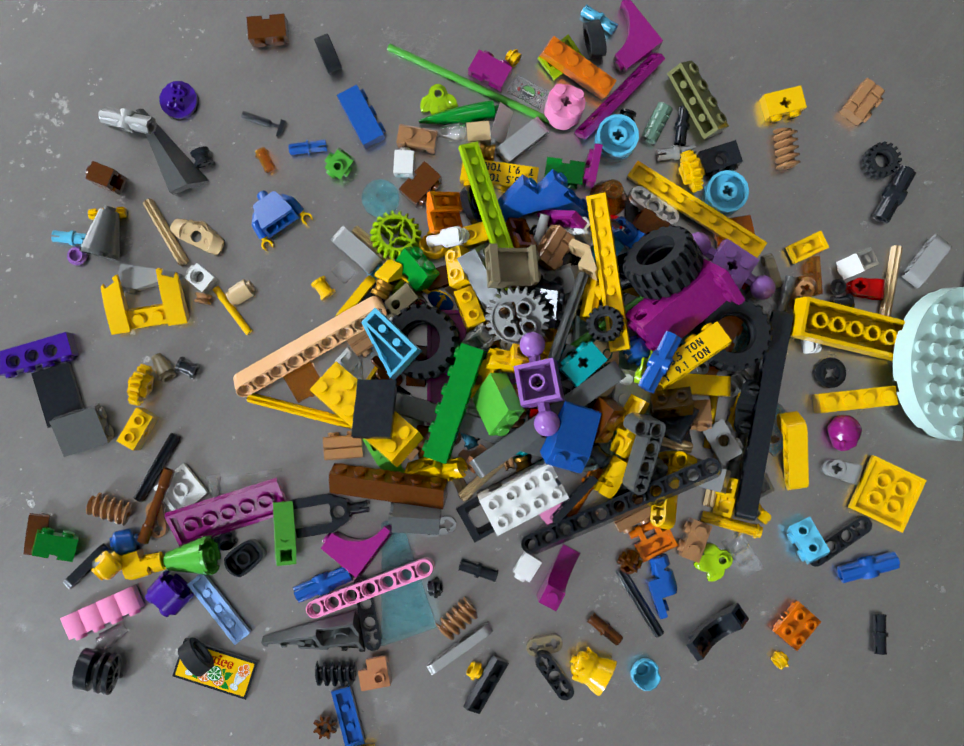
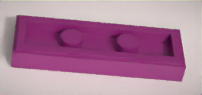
M541 210L537 213L538 217H540L541 213L550 216L548 227L560 225L563 228L584 229L587 225V222L576 211Z

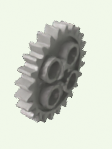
M509 286L508 293L502 289L500 291L501 296L495 294V301L490 300L489 305L491 307L486 309V312L490 314L485 316V319L489 320L486 327H492L489 335L496 334L494 341L500 338V345L502 346L506 342L508 343V349H510L513 343L520 345V340L526 333L536 332L541 336H545L546 332L543 329H548L549 325L545 322H549L550 317L545 316L549 313V309H543L546 301L539 302L541 295L534 297L535 290L529 294L527 293V287L520 291L519 286L516 287L515 291ZM512 302H515L517 317L521 318L519 325L521 327L523 334H520L517 318H514L515 309L512 305ZM521 303H526L529 305L530 308L528 310H523L520 308L519 305ZM506 307L510 310V314H503L500 309ZM532 322L535 327L529 329L524 323ZM511 326L515 329V332L509 333L505 327Z

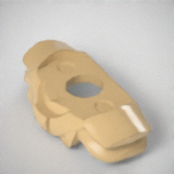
M177 218L171 224L170 231L174 236L206 252L217 255L224 247V239L216 234V231L204 221L199 222L192 219ZM194 231H199L202 235L199 242L192 240V233Z

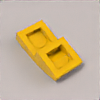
M729 479L726 494L715 492L717 496L712 513L733 519L739 488L738 479Z

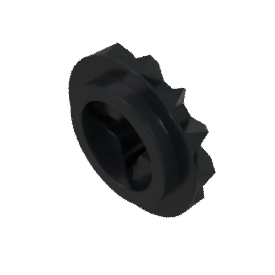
M825 358L815 368V377L818 383L825 388L838 387L846 378V368L836 358ZM826 368L829 370L834 369V372L832 373L834 375L833 377H826V374L828 373L826 371Z

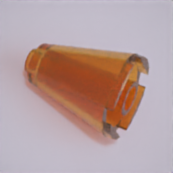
M607 179L596 183L590 195L606 192L610 215L621 213L627 203V193L621 182L615 179Z

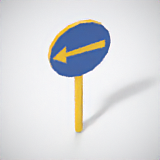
M402 275V278H401V279L404 280L405 282L409 283V282L407 281L408 278H406V277H404V276ZM421 290L428 294V300L432 306L440 310H452L454 308V300L447 293L441 290Z

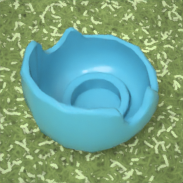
M641 658L634 662L630 671L633 683L643 691H651L657 688L661 681L658 665L649 658Z

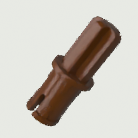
M595 612L587 620L588 623L600 632V635H604L614 645H619L623 640V636L613 629L609 622L606 623Z

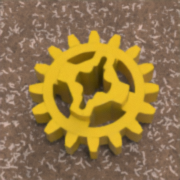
M693 150L682 152L680 154L679 173L683 183L687 185L692 193L703 189V176L705 175L701 160L696 157Z
M140 364L137 367V371H134L133 375L129 377L127 389L129 404L141 406V403H144V398H147L149 393L152 392L154 380L152 366Z

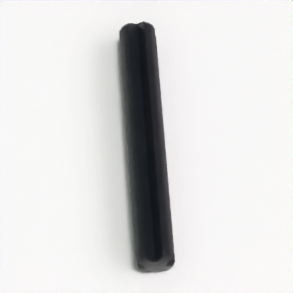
M170 433L134 494L133 498L138 502L145 500L179 442L180 436Z
M621 569L618 570L616 573L652 633L656 638L664 634L662 627L629 574L624 573Z

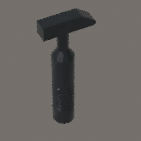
M243 111L241 115L243 119L267 127L273 126L278 128L276 137L283 134L286 124L285 120L281 119L280 124H276L270 119Z

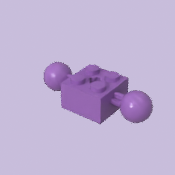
M701 232L692 234L703 256L709 258L710 262L727 270L739 290L746 283L750 286L751 294L757 299L765 300L774 294L775 283L772 278L766 275L755 276L751 273L759 262L758 258L728 238L722 240L718 248L715 249L711 246V241L706 234ZM727 263H732L733 269L728 270L729 265Z
M529 332L521 338L520 350L525 356L529 357L530 363L514 366L520 405L525 409L538 406L539 413L534 419L535 430L542 436H552L560 427V419L556 413L551 411L550 404L565 401L558 362L554 358L541 360L540 355L545 349V340L539 333ZM539 380L543 381V384L540 387L536 386V384L539 383Z

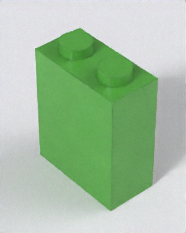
M490 373L472 397L489 436L506 435L524 412V408L520 405V400L506 373Z

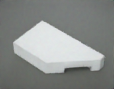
M347 347L335 362H338L356 379L363 380L362 360Z

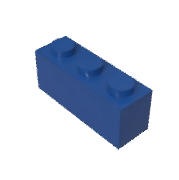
M356 84L337 94L365 150L385 140L383 133L386 130L381 122L377 123L375 116H377L376 111L372 105L368 106L366 102L368 97L364 89L360 90Z

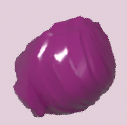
M837 415L828 425V434L832 446L840 451H847L857 446L862 434V428L854 417L850 415Z

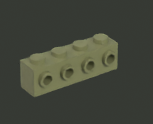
M692 60L681 62L667 73L703 139L716 136L729 127L726 116L720 111L716 98L711 95L707 82L702 79L698 66Z

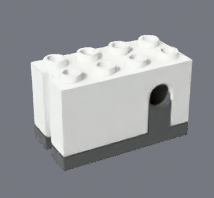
M543 458L477 492L479 502L497 536L569 499L563 485L557 479L558 476L553 466L546 464Z

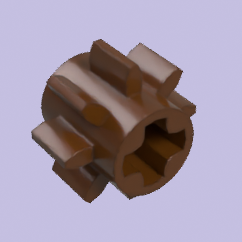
M627 550L626 552L622 551L617 563L621 564L620 569L624 573L633 574L634 572L637 573L638 569H641L643 560L639 559L640 555L635 550Z
M321 714L320 721H314L313 724L317 727L313 733H318L320 735L319 739L327 737L329 740L331 733H336L337 729L333 726L337 724V720L333 721L331 718L332 714L328 717H324ZM324 723L328 725L327 729H323Z

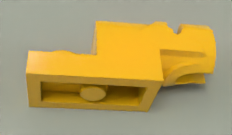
M513 343L509 351L490 348L486 355V362H489L486 364V369L495 371L501 368V372L515 374L514 366L530 363L529 357L525 356L520 350V345ZM544 350L540 355L541 360L548 359L550 352Z
M631 394L623 407L626 410L623 420L615 429L617 434L611 443L610 450L627 460L636 435L624 427V419L630 413L644 414L650 405L648 402Z
M614 455L605 471L601 474L604 479L598 480L594 490L612 499L623 483L628 460L625 458L623 460Z
M424 457L407 463L404 473L448 479V482H450L453 478L460 479L465 477L464 471L468 470V466L462 457L452 458L447 464Z
M143 549L120 556L122 558L120 563L122 564V572L125 579L136 580L153 572L156 573L167 569L163 565V552L144 554Z

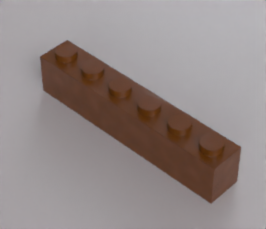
M334 463L329 473V493L436 509H444L447 500L448 479L345 465L343 463Z

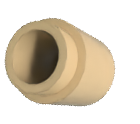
M243 279L230 287L225 295L233 306L236 304L240 305L254 296L255 287L250 280L246 281Z

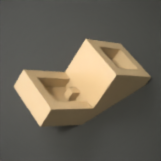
M572 238L568 245L571 254L581 258L578 263L579 271L587 273L589 278L598 281V271L590 246Z

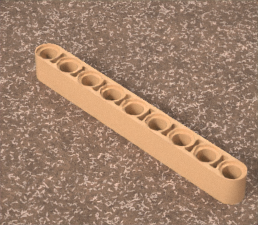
M379 296L367 298L238 372L233 377L237 395L240 397L250 396L364 331L365 329L361 322L374 308L380 310L385 316L387 315L382 299Z

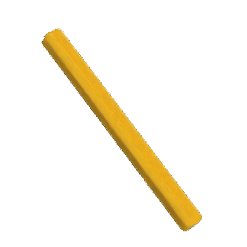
M256 393L247 396V402L352 429L336 414Z

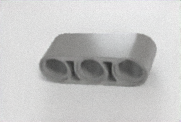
M535 117L500 144L495 151L505 163L512 164L544 139L550 131L539 117Z
M344 226L330 239L369 275L383 261Z
M938 234L933 235L904 270L901 277L915 288H919L950 251L952 245Z

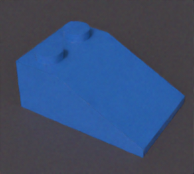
M565 401L558 414L560 427L554 435L547 436L540 453L546 464L581 474L591 455L601 412Z

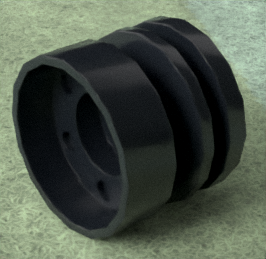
M83 649L74 667L72 676L73 688L88 692L93 687L94 693L99 694L101 692L103 695H110L115 688L120 674L121 655L118 653L111 654L108 651L101 655L100 650Z

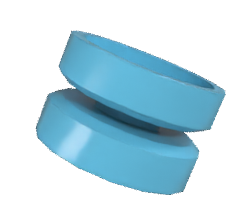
M614 114L606 117L600 123L594 138L595 143L603 145L601 157L609 162H620L627 159L637 145L639 130L636 123L625 115Z
M720 171L704 186L701 196L702 201L723 215L731 216L743 207L748 200V183L742 175L735 171Z

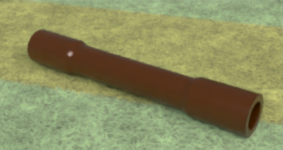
M163 468L158 488L137 539L142 544H149L154 524L175 473L173 469Z

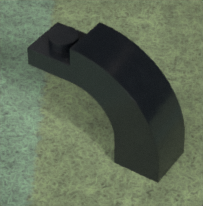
M739 603L731 605L699 625L689 635L690 641L686 646L697 662L703 660L718 641L733 632L743 629L749 618Z

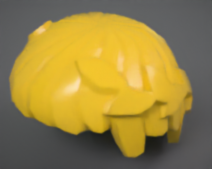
M428 231L427 235H424L419 241L418 247L428 258H442L445 256L444 252L449 250V247L446 248L443 245L429 247L426 242L427 236L440 233H430Z

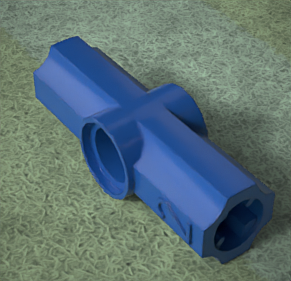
M665 332L658 348L653 351L648 360V367L639 381V387L654 394L663 375H666L682 338L672 332Z
M893 551L877 556L869 555L860 557L855 562L837 566V573L842 583L861 578L871 579L878 577L880 573L900 568V561Z
M339 567L331 572H323L312 577L309 581L294 586V595L300 603L314 596L327 594L335 590L336 587L349 583L354 579L352 574L345 568Z

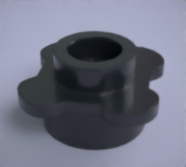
M226 532L215 537L214 542L218 543L220 550L227 551L234 547L237 539L232 537L231 532Z
M438 577L428 581L427 589L429 595L434 596V598L441 596L443 584Z

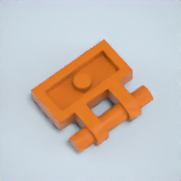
M651 521L642 526L638 525L634 527V530L628 532L631 539L637 536L640 539V542L635 543L634 546L643 563L678 546L670 529L662 530L652 525ZM654 529L656 534L646 538L644 533Z

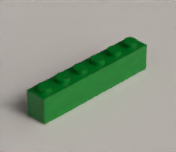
M461 343L460 346L456 347L454 352L456 360L454 365H450L447 376H450L448 384L445 383L441 394L444 395L442 402H438L435 409L437 414L436 420L431 422L428 431L431 432L429 440H425L422 451H425L424 457L444 464L449 463L486 353L485 350L465 343Z

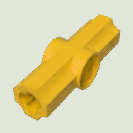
M588 278L582 295L583 301L579 317L585 322L590 317L589 313H592L594 308H599L600 302H602L599 279L596 281Z

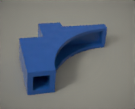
M554 169L538 184L534 179L527 178L522 174L498 199L505 223L508 217L519 218L528 213L541 210L576 211L581 217H587L588 219L587 201L577 197L575 192L568 188L566 176L561 172H556Z

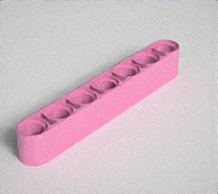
M423 557L322 595L308 603L306 613L311 618H319L423 579L434 571L435 562L429 557ZM421 563H428L430 565V571H423L421 569ZM404 569L411 571V578L408 579L403 576L402 572ZM385 576L392 577L393 585L385 583ZM367 583L374 584L375 592L368 591ZM349 590L356 591V599L349 596ZM331 597H336L339 600V605H333ZM314 603H316V604H318V605L320 606V608H321V611H320V612L314 611V609H313V604H314Z

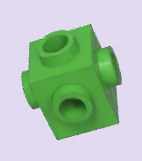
M339 147L334 154L330 152L325 159L327 163L324 167L327 170L326 173L334 179L336 177L341 179L343 175L347 177L352 170L350 165L355 158Z

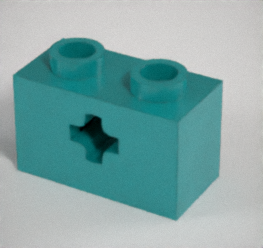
M592 341L587 344L585 342L581 343L575 349L577 351L572 357L568 355L561 361L563 366L559 370L574 387H578L608 360ZM578 359L586 360L584 362L585 367L578 366V364L580 363Z

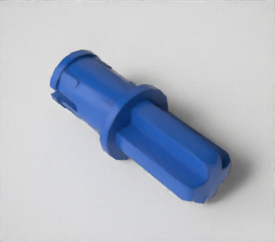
M326 139L317 141L306 140V142L289 144L290 155L306 153L311 155L314 152L327 151Z

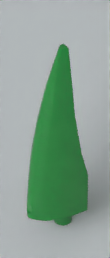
M493 100L468 104L420 119L419 124H464L494 121L499 105L494 106Z

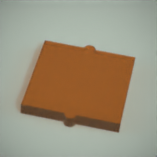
M311 361L286 374L283 378L297 402L300 403L310 396L314 397V394L309 389L320 379V376Z

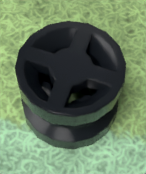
M207 146L198 147L190 152L191 157L195 159L194 165L196 168H204L213 164L214 161L209 156L210 150Z

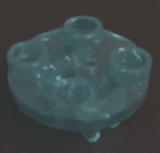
M374 180L367 184L362 192L363 207L369 214L375 217H383L385 212L390 215V212L392 210L395 211L400 202L398 190L394 184L387 180Z

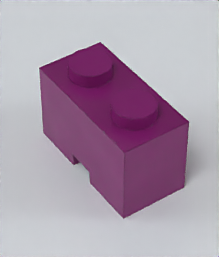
M478 50L468 68L469 76L480 82L483 79L488 81V86L500 93L512 74L510 63L503 59L498 60L494 58V55L486 50L484 52Z

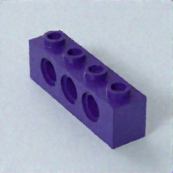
M63 332L0 351V376H5L6 379L18 376L17 373L23 371L24 373H31L40 366H43V368L54 366V362L72 361L74 356L79 355L73 333ZM56 346L57 353L53 355L52 349ZM35 352H38L39 357H38V359L35 361V360H34V354H35ZM19 357L20 364L16 366L15 361Z

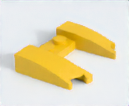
M157 268L156 275L162 304L131 309L128 308L119 275L112 277L114 282L107 288L102 284V298L111 335L131 332L132 329L168 324V326L188 323L190 315L178 273L175 272L173 278L162 275L163 269Z

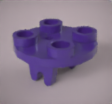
M173 81L167 84L159 96L162 110L168 116L175 119L191 117L198 104L196 91L183 81Z

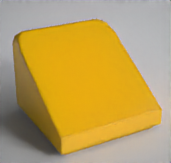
M389 259L375 272V276L387 283L401 279L403 265Z

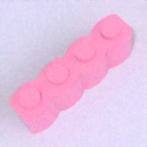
M133 585L64 616L60 620L68 639L75 638L78 641L88 636V631L98 632L106 628L104 624L111 622L113 625L122 621V616L129 614L131 617L140 613V608L145 606L137 586Z

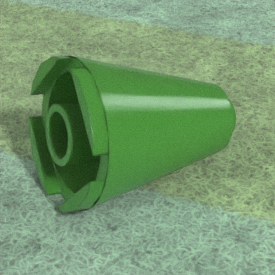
M204 536L166 552L163 557V565L169 571L213 575L217 573L220 565H217V560L221 559L218 543L211 539L212 536Z

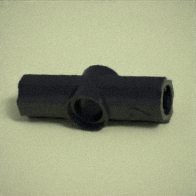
M903 165L899 167L893 180L882 192V199L873 214L876 220L886 224L890 222L897 207L907 197V189L916 175L913 168Z

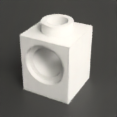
M406 147L395 150L394 176L414 178V151Z
M198 263L191 265L186 271L187 275L184 277L205 294H208L218 282L214 275ZM203 273L204 279L201 282H197V275Z
M524 551L513 568L514 577L522 582H525V580L530 582L542 561Z

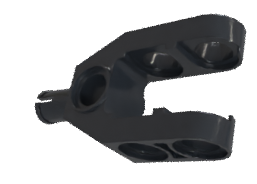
M331 493L291 500L293 501V509L329 504L332 522L327 524L295 528L297 538L332 533L352 519L354 514L370 512L369 507L361 508L362 506L369 505L368 500L351 503L349 499ZM337 506L344 508L343 516L336 514Z

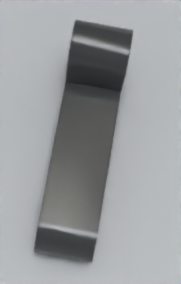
M630 413L625 417L623 425L636 436L622 482L633 493L642 495L649 487L666 426L653 416Z

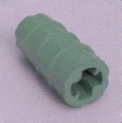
M658 102L641 136L644 141L656 144L673 108L663 102Z

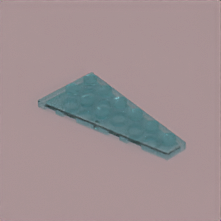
M388 520L382 522V523H381V530L383 529L384 526H387V525H391V526H392V524H388ZM393 533L382 547V573L415 561L406 533ZM403 570L402 573L405 578L409 579L412 577L410 570ZM385 576V583L393 585L392 577ZM421 579L381 594V646L437 628Z

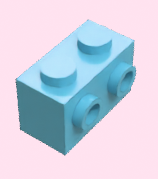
M811 517L789 526L787 537L792 544H796L798 548L797 554L802 562L805 561L808 565L830 553Z

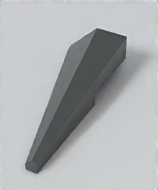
M144 109L136 110L140 115L149 116ZM158 124L155 132L151 135L146 134L171 194L175 195L189 188L195 189L209 182L208 178L195 167L194 163Z
M355 611L265 635L261 642L264 647H267L268 644H280L282 648H286L289 644L298 645L300 649L328 650L332 647H341L342 651H347L348 648H359V652H365L366 648L360 619Z

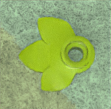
M441 84L431 86L428 95L423 97L420 103L421 112L430 111L431 115L458 107L456 98L448 94L447 89ZM436 90L441 91V97L435 96L434 93Z
M642 357L641 366L637 368L634 383L639 384L642 375L648 367L649 358Z
M706 543L700 562H695L694 566L700 571L707 572L708 581L713 582L724 576L725 569L732 565L733 557L730 552L720 550L717 545ZM721 557H724L727 561L725 563H721L719 559Z

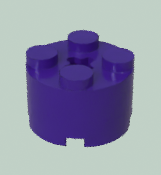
M169 570L162 572L147 589V594L145 595L146 600L154 604L164 617L177 615L194 596V593L190 594L188 582L178 574L170 575L171 571Z

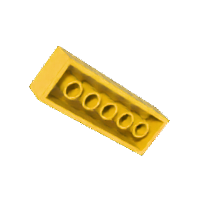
M807 296L795 299L790 337L893 361L897 334L899 330L903 329L905 321Z
M335 362L309 390L352 428L358 379L338 362ZM395 412L392 439L365 440L398 467L423 440V436Z

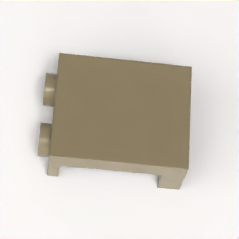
M489 244L484 250L488 288H509V286L511 288H516L517 286L520 288H534L539 283L541 272L538 270L537 265L539 252L536 251V245H530L529 248H498L497 244Z

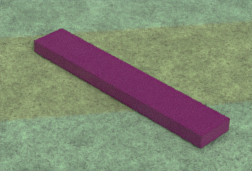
M651 53L575 130L576 136L587 139L599 127L600 123L606 117H609L665 60L663 54Z

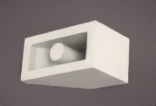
M869 247L836 262L839 274L845 280L878 265L879 262L872 247Z

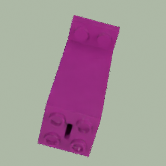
M704 259L701 272H698V277L692 280L687 288L684 287L681 289V292L674 293L668 298L662 297L659 300L644 298L626 313L627 326L632 332L637 333V338L640 337L646 342L645 345L650 351H654L658 348L666 331L683 338L726 301H733L740 305L745 301V298L727 270Z

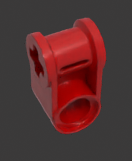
M856 278L847 282L845 292L846 294L851 293L856 298L884 300L885 280L878 278Z

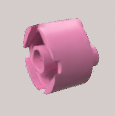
M569 84L555 85L548 95L544 108V115L549 120V124L560 130H567L574 125L576 126L585 108L584 92Z

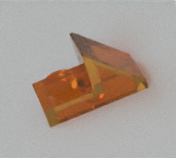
M812 256L805 262V272L808 273V276L796 277V282L799 283L804 277L813 278L817 282V288L812 295L815 297L822 295L823 289L820 256ZM806 284L804 289L807 291L810 285Z

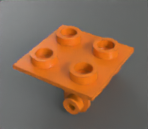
M796 600L787 609L789 613L784 611L787 616L785 618L780 616L783 621L779 619L773 625L772 631L798 651L821 621Z

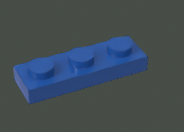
M344 686L333 689L331 694L345 746L365 744L352 688Z

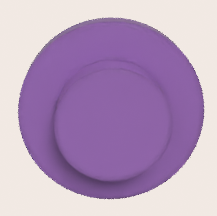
M79 246L72 247L67 253L68 261L76 266L82 265L87 259V253L80 252Z

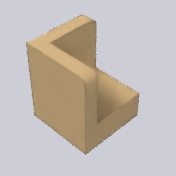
M489 121L466 123L468 143L478 141L479 145L480 143L491 144Z

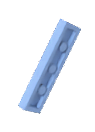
M199 574L187 584L234 645L251 633L248 626L207 575Z

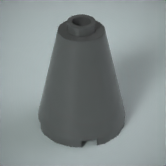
M104 206V209L99 208L80 246V252L119 260V213L116 212V208Z

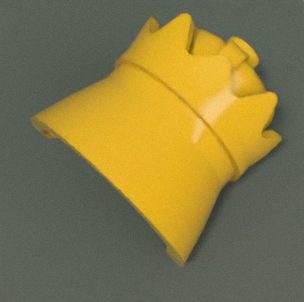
M587 647L586 651H580L577 656L573 655L570 660L572 663V680L587 685L594 694L600 696L615 671L617 661L600 657L590 647Z

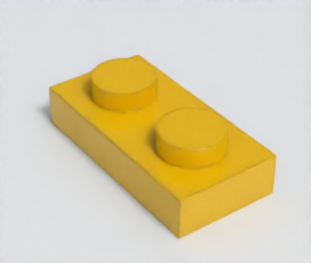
M818 231L785 247L792 264H796L829 248V245L822 231Z

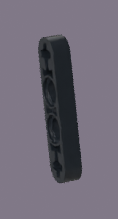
M857 516L824 538L826 544L829 541H833L835 549L828 555L818 559L817 562L810 563V565L814 567L821 566L869 533L872 529L871 520L865 516ZM859 521L866 522V523L864 524V527H865L864 529H863V528H858V529H856V530L854 531V530L851 528V526H852L853 528H857L858 526H860ZM845 530L851 533V538L848 541L842 539V533Z
M361 575L354 580V583L359 582L360 579L365 580L369 577L366 575ZM367 583V589L370 592H373L372 583ZM372 597L369 598L371 600L370 608H363L361 602L357 603V609L365 647L370 651H376L382 644V634L375 598ZM367 617H372L375 620L373 627L365 625L364 620ZM377 629V632H374L373 635L375 640L378 639L376 646H373L372 643L368 642L371 640V633L366 634V632H372Z

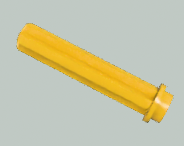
M703 511L701 514V521L704 523L753 536L754 539L760 538L763 532V527L758 523L754 525Z

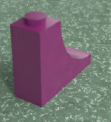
M622 0L620 10L627 23V39L613 59L615 67L619 71L622 70L624 74L659 49L663 42L662 38L631 0Z
M384 526L379 533L368 539L350 538L339 531L328 533L323 539L324 544L321 549L357 578L365 572L393 534L392 526Z
M562 544L536 594L539 603L554 611L558 610L566 594L567 583L581 554L580 552Z

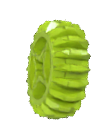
M392 210L390 215L385 212L383 217L379 216L377 217V222H373V228L370 231L372 235L370 241L374 242L373 248H378L377 254L384 253V259L390 256V259L394 260V257H398L405 247L419 246V241L421 240L419 236H421L422 231L418 230L419 223L414 224V218L408 219V213L402 216L400 210L398 215H396ZM403 228H405L409 232L411 238H409L408 235L404 233ZM398 231H399L398 237H397V238L395 237V239H394V241H393L394 235H395V234L397 235V233H398ZM381 233L388 239V245L383 241ZM397 245L403 246L401 248H395V246Z

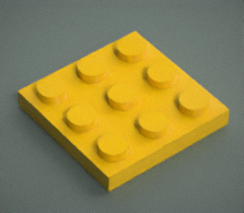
M871 455L848 508L903 533L927 480L877 456Z

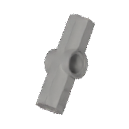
M104 107L98 114L100 123L114 126L130 133L137 131L151 135L157 128L155 118L140 115L124 108L117 110Z

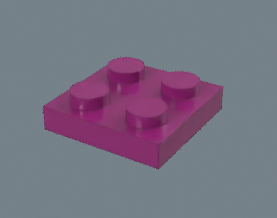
M595 143L593 149H589L585 165L589 166L588 168L586 167L583 174L582 183L585 184L584 190L591 191L596 182L602 144Z

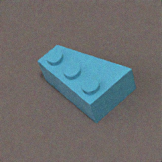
M374 308L361 322L391 379L395 380L422 352L377 308Z

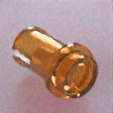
M262 147L255 151V158L259 159L265 173H269L276 166L268 154L269 150Z

